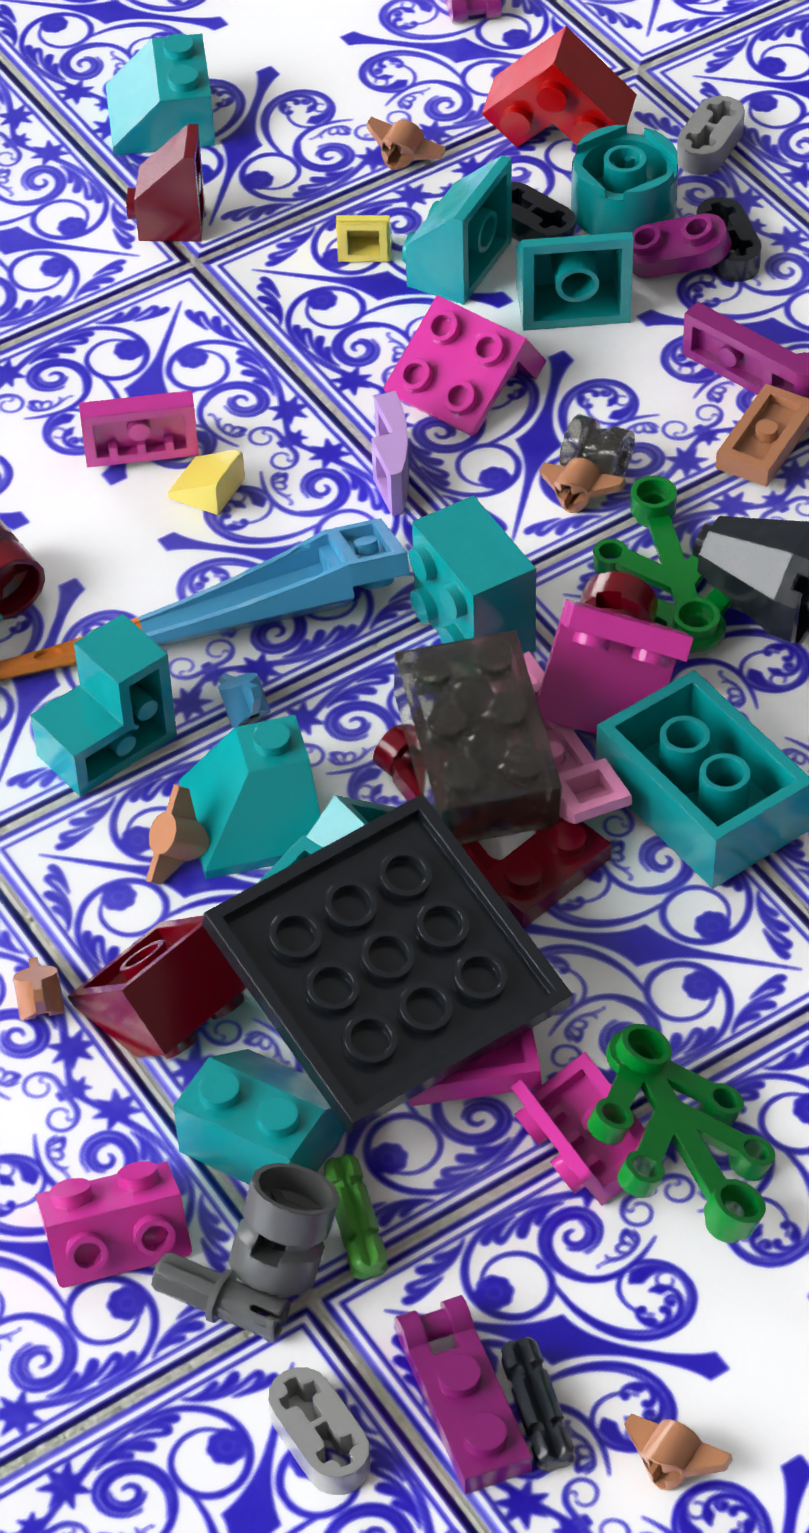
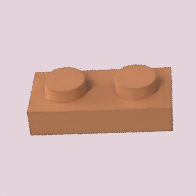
M765 384L716 453V469L768 487L809 428V398Z

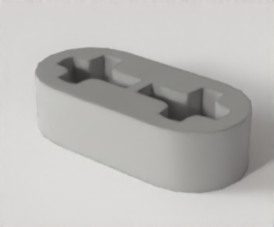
M713 96L705 99L698 106L679 133L677 139L678 166L682 170L690 174L704 175L717 171L723 165L744 132L745 109L739 100L729 96Z
M295 1367L283 1371L273 1380L269 1388V1412L274 1429L310 1482L318 1490L330 1495H345L356 1491L365 1483L370 1474V1447L365 1432L328 1379L319 1371L309 1367ZM298 1395L304 1402L313 1400L315 1420L310 1422L298 1406L289 1408V1399ZM328 1439L340 1455L350 1453V1464L341 1467L335 1460L326 1462L324 1441Z

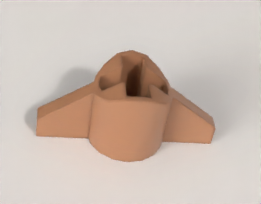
M371 116L367 122L366 128L380 145L382 158L385 165L390 169H402L409 165L412 160L441 159L445 154L446 147L425 139L422 130L411 121L398 120L391 125Z
M573 458L566 466L544 462L539 469L541 477L555 491L563 509L569 513H578L586 507L591 498L620 492L626 485L625 477L601 473L594 463L584 458Z
M174 784L166 812L159 814L151 825L149 846L154 854L146 878L148 882L161 885L185 861L194 860L202 856L209 847V836L196 819L189 788Z
M38 957L29 958L30 968L18 971L13 976L20 1020L35 1019L36 1015L49 1013V1016L64 1014L65 1010L58 969L53 966H39Z
M631 1413L624 1423L626 1432L643 1460L652 1483L660 1490L670 1491L678 1487L686 1477L724 1472L733 1461L731 1453L702 1442L693 1430L678 1421L666 1419L657 1424Z

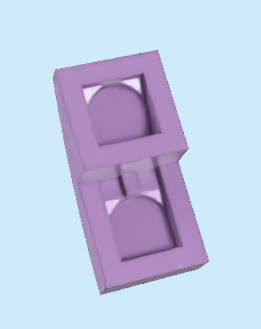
M391 391L374 396L376 437L371 438L373 480L391 515L396 516L403 514L409 491L408 431L402 404L396 391Z

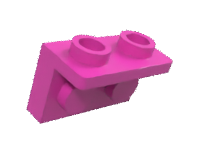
M192 390L79 403L87 468L199 455Z

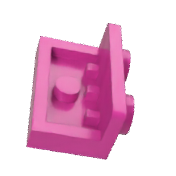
M584 1052L542 1084V1088L531 1092L521 1079L510 1088L524 1105L514 1115L538 1146L547 1139H550L560 1154L551 1160L550 1163L574 1194L586 1187L600 1205L603 1206L623 1190L618 1182L617 1174L628 1154L637 1150L645 1128L634 1115V1123L621 1143L609 1145L598 1141L592 1136L588 1130L587 1121L598 1101L607 1097L612 1085L587 1053Z
M149 1161L134 1162L122 1167L114 1175L90 1181L85 1178L66 1179L52 1186L50 1191L35 1194L40 1219L51 1253L56 1280L62 1288L156 1265L163 1255L168 1252H173L183 1257H187L192 1253L181 1194L167 1161L158 1164Z

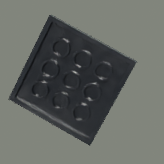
M423 794L275 873L203 914L202 926L349 1134L569 1007L573 994Z

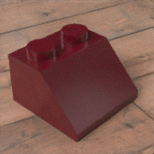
M202 915L159 922L67 997L77 1010L136 1057L163 1055L166 1059H170L181 1054L197 1041L198 1035L195 1030L208 1019H220L238 1008L245 1000L241 992L246 987L202 926Z

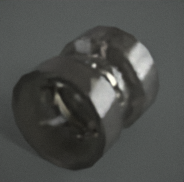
M577 414L565 432L560 449V465L566 466L573 458H584L594 463L601 473L623 477L634 451V432L618 426L601 429L597 419Z

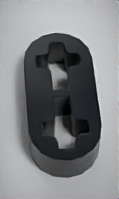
M512 182L513 239L521 242V240L576 236V217L572 210L526 184Z
M724 197L704 200L698 206L696 215L709 213L719 216L724 221L732 242L727 256L716 265L711 266L718 277L727 281L744 282L752 279L760 270L762 246L743 207L738 202Z

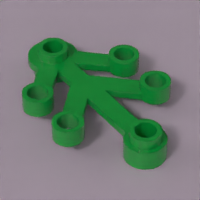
M661 476L642 477L631 487L630 510L637 522L649 529L660 563L629 550L625 543L620 540L609 538L599 541L594 546L593 568L597 574L613 571L629 573L643 579L646 583L670 593L675 605L658 598L655 622L662 626L683 631L693 637L690 652H705L714 649L725 637L726 622L722 615L733 602L716 587L705 598L698 597L696 587L704 579L697 572L698 558L692 554L687 561L685 560L671 520L676 512V486L669 479Z
M631 1024L627 1026L624 1030L614 1034L607 1045L606 1058L617 1075L607 1097L598 1101L587 1121L588 1130L594 1138L605 1144L616 1145L625 1139L634 1123V1115L630 1107L640 1088L652 1106V1115L637 1150L628 1154L617 1174L620 1186L627 1193L638 1198L652 1196L665 1175L662 1161L672 1140L707 1200L704 1205L705 1226L709 1233L725 1243H736L739 1240L749 1238L765 1215V1201L761 1194L750 1184L737 1179H726L704 1142L729 1154V1164L732 1170L740 1177L750 1181H758L764 1178L775 1160L773 1147L760 1136L746 1135L731 1127L744 1107L743 1098L736 1089L727 1084L714 1083L671 1061V1045L668 1039L657 1029L645 1024ZM674 1090L698 1101V1110L680 1101Z

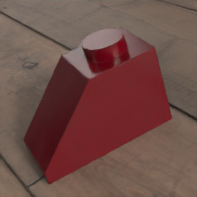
M187 124L139 166L136 188L128 187L126 196L127 218L136 220L139 241L202 242L206 205L198 124Z

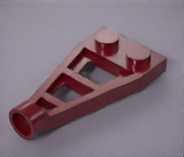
M403 724L396 725L387 731L374 750V763L392 777L393 783L407 801L420 794L425 796L524 929L611 859L612 843L583 821L576 824L566 821L555 812L550 801L431 747L424 739ZM451 783L463 787L481 798V800L456 819L452 818L433 799L434 796ZM497 815L510 817L529 826L535 832V834L502 860L491 857L474 834Z

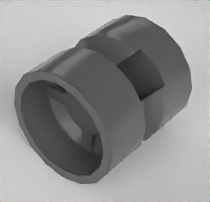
M267 1164L255 1170L242 1210L244 1218L240 1220L228 1258L230 1268L234 1274L250 1287L272 1295H297L312 1288L325 1249L323 1241L329 1235L340 1197L337 1188L326 1177L314 1170L296 1164Z

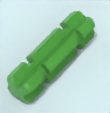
M345 1154L339 1158L331 1157L324 1163V1177L337 1188L340 1197L335 1217L344 1248L348 1251L347 1259L352 1275L359 1280H365L371 1276H381L387 1271L388 1256L383 1239L378 1234L380 1229L367 1186L362 1181L364 1176L359 1159L352 1154Z

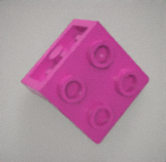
M436 295L385 383L384 391L386 393L396 391L401 402L469 436H475L509 377L514 378L517 371L536 380L547 361L527 338Z
M566 598L533 713L538 719L597 735L598 724L670 683L676 659L687 662L693 637L677 629Z

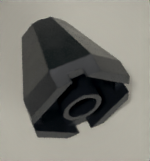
M718 516L713 525L704 524L693 546V556L698 558L697 572L767 633L790 643L802 644L809 634V521Z

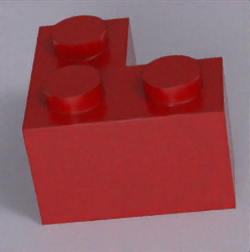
M565 26L494 77L481 114L516 147H519L551 124H554L577 146L584 136L597 129L613 125H628L637 94L580 38Z

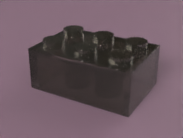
M517 631L395 652L394 696L419 789L458 842L465 844L549 828L558 823L562 785Z

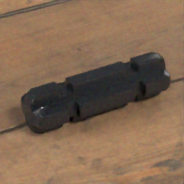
M524 1337L518 1341H509L502 1346L501 1362L507 1380L512 1382L513 1388H511V1392L526 1436L532 1441L533 1445L530 1447L536 1465L544 1472H550L557 1468H566L574 1460V1445L568 1428L563 1426L562 1420L564 1416L548 1371L541 1364L544 1362L538 1342L531 1337Z

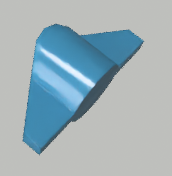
M225 673L218 676L220 682L218 689L232 727L248 722L249 717L253 715L260 717L271 712L257 673H246L236 677Z

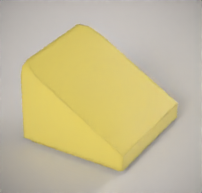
M336 215L338 262H391L392 229L390 215Z
M231 450L195 456L168 491V498L219 515L245 480L242 451Z

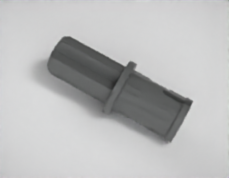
M168 1252L158 1261L153 1272L151 1285L155 1291L205 1312L206 1321L216 1323L219 1319H222L259 1335L270 1343H273L278 1338L283 1328L277 1326L274 1320L258 1313L264 1312L286 1322L291 1305L289 1300L285 1298L280 1299L238 1281L237 1276L231 1269H226L223 1273H220L176 1253Z

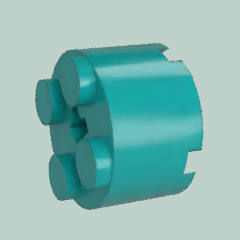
M627 125L603 127L584 136L577 144L576 154L572 161L571 210L575 214L577 225L588 234L595 235L632 232L642 225L675 219L678 185V152L676 147L667 137L655 130L644 128V135L627 133Z

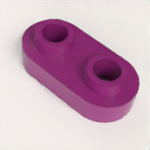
M704 213L638 227L632 231L634 238L632 273L640 278H655L716 265L727 256L732 244L724 221L717 215Z

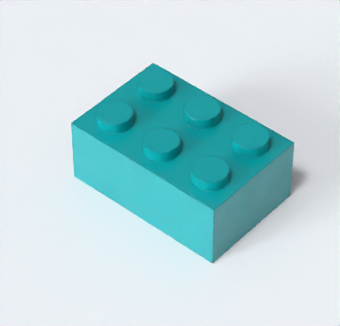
M693 670L597 725L596 761L606 758L632 795V805L628 807L712 889L809 831V776L697 671Z

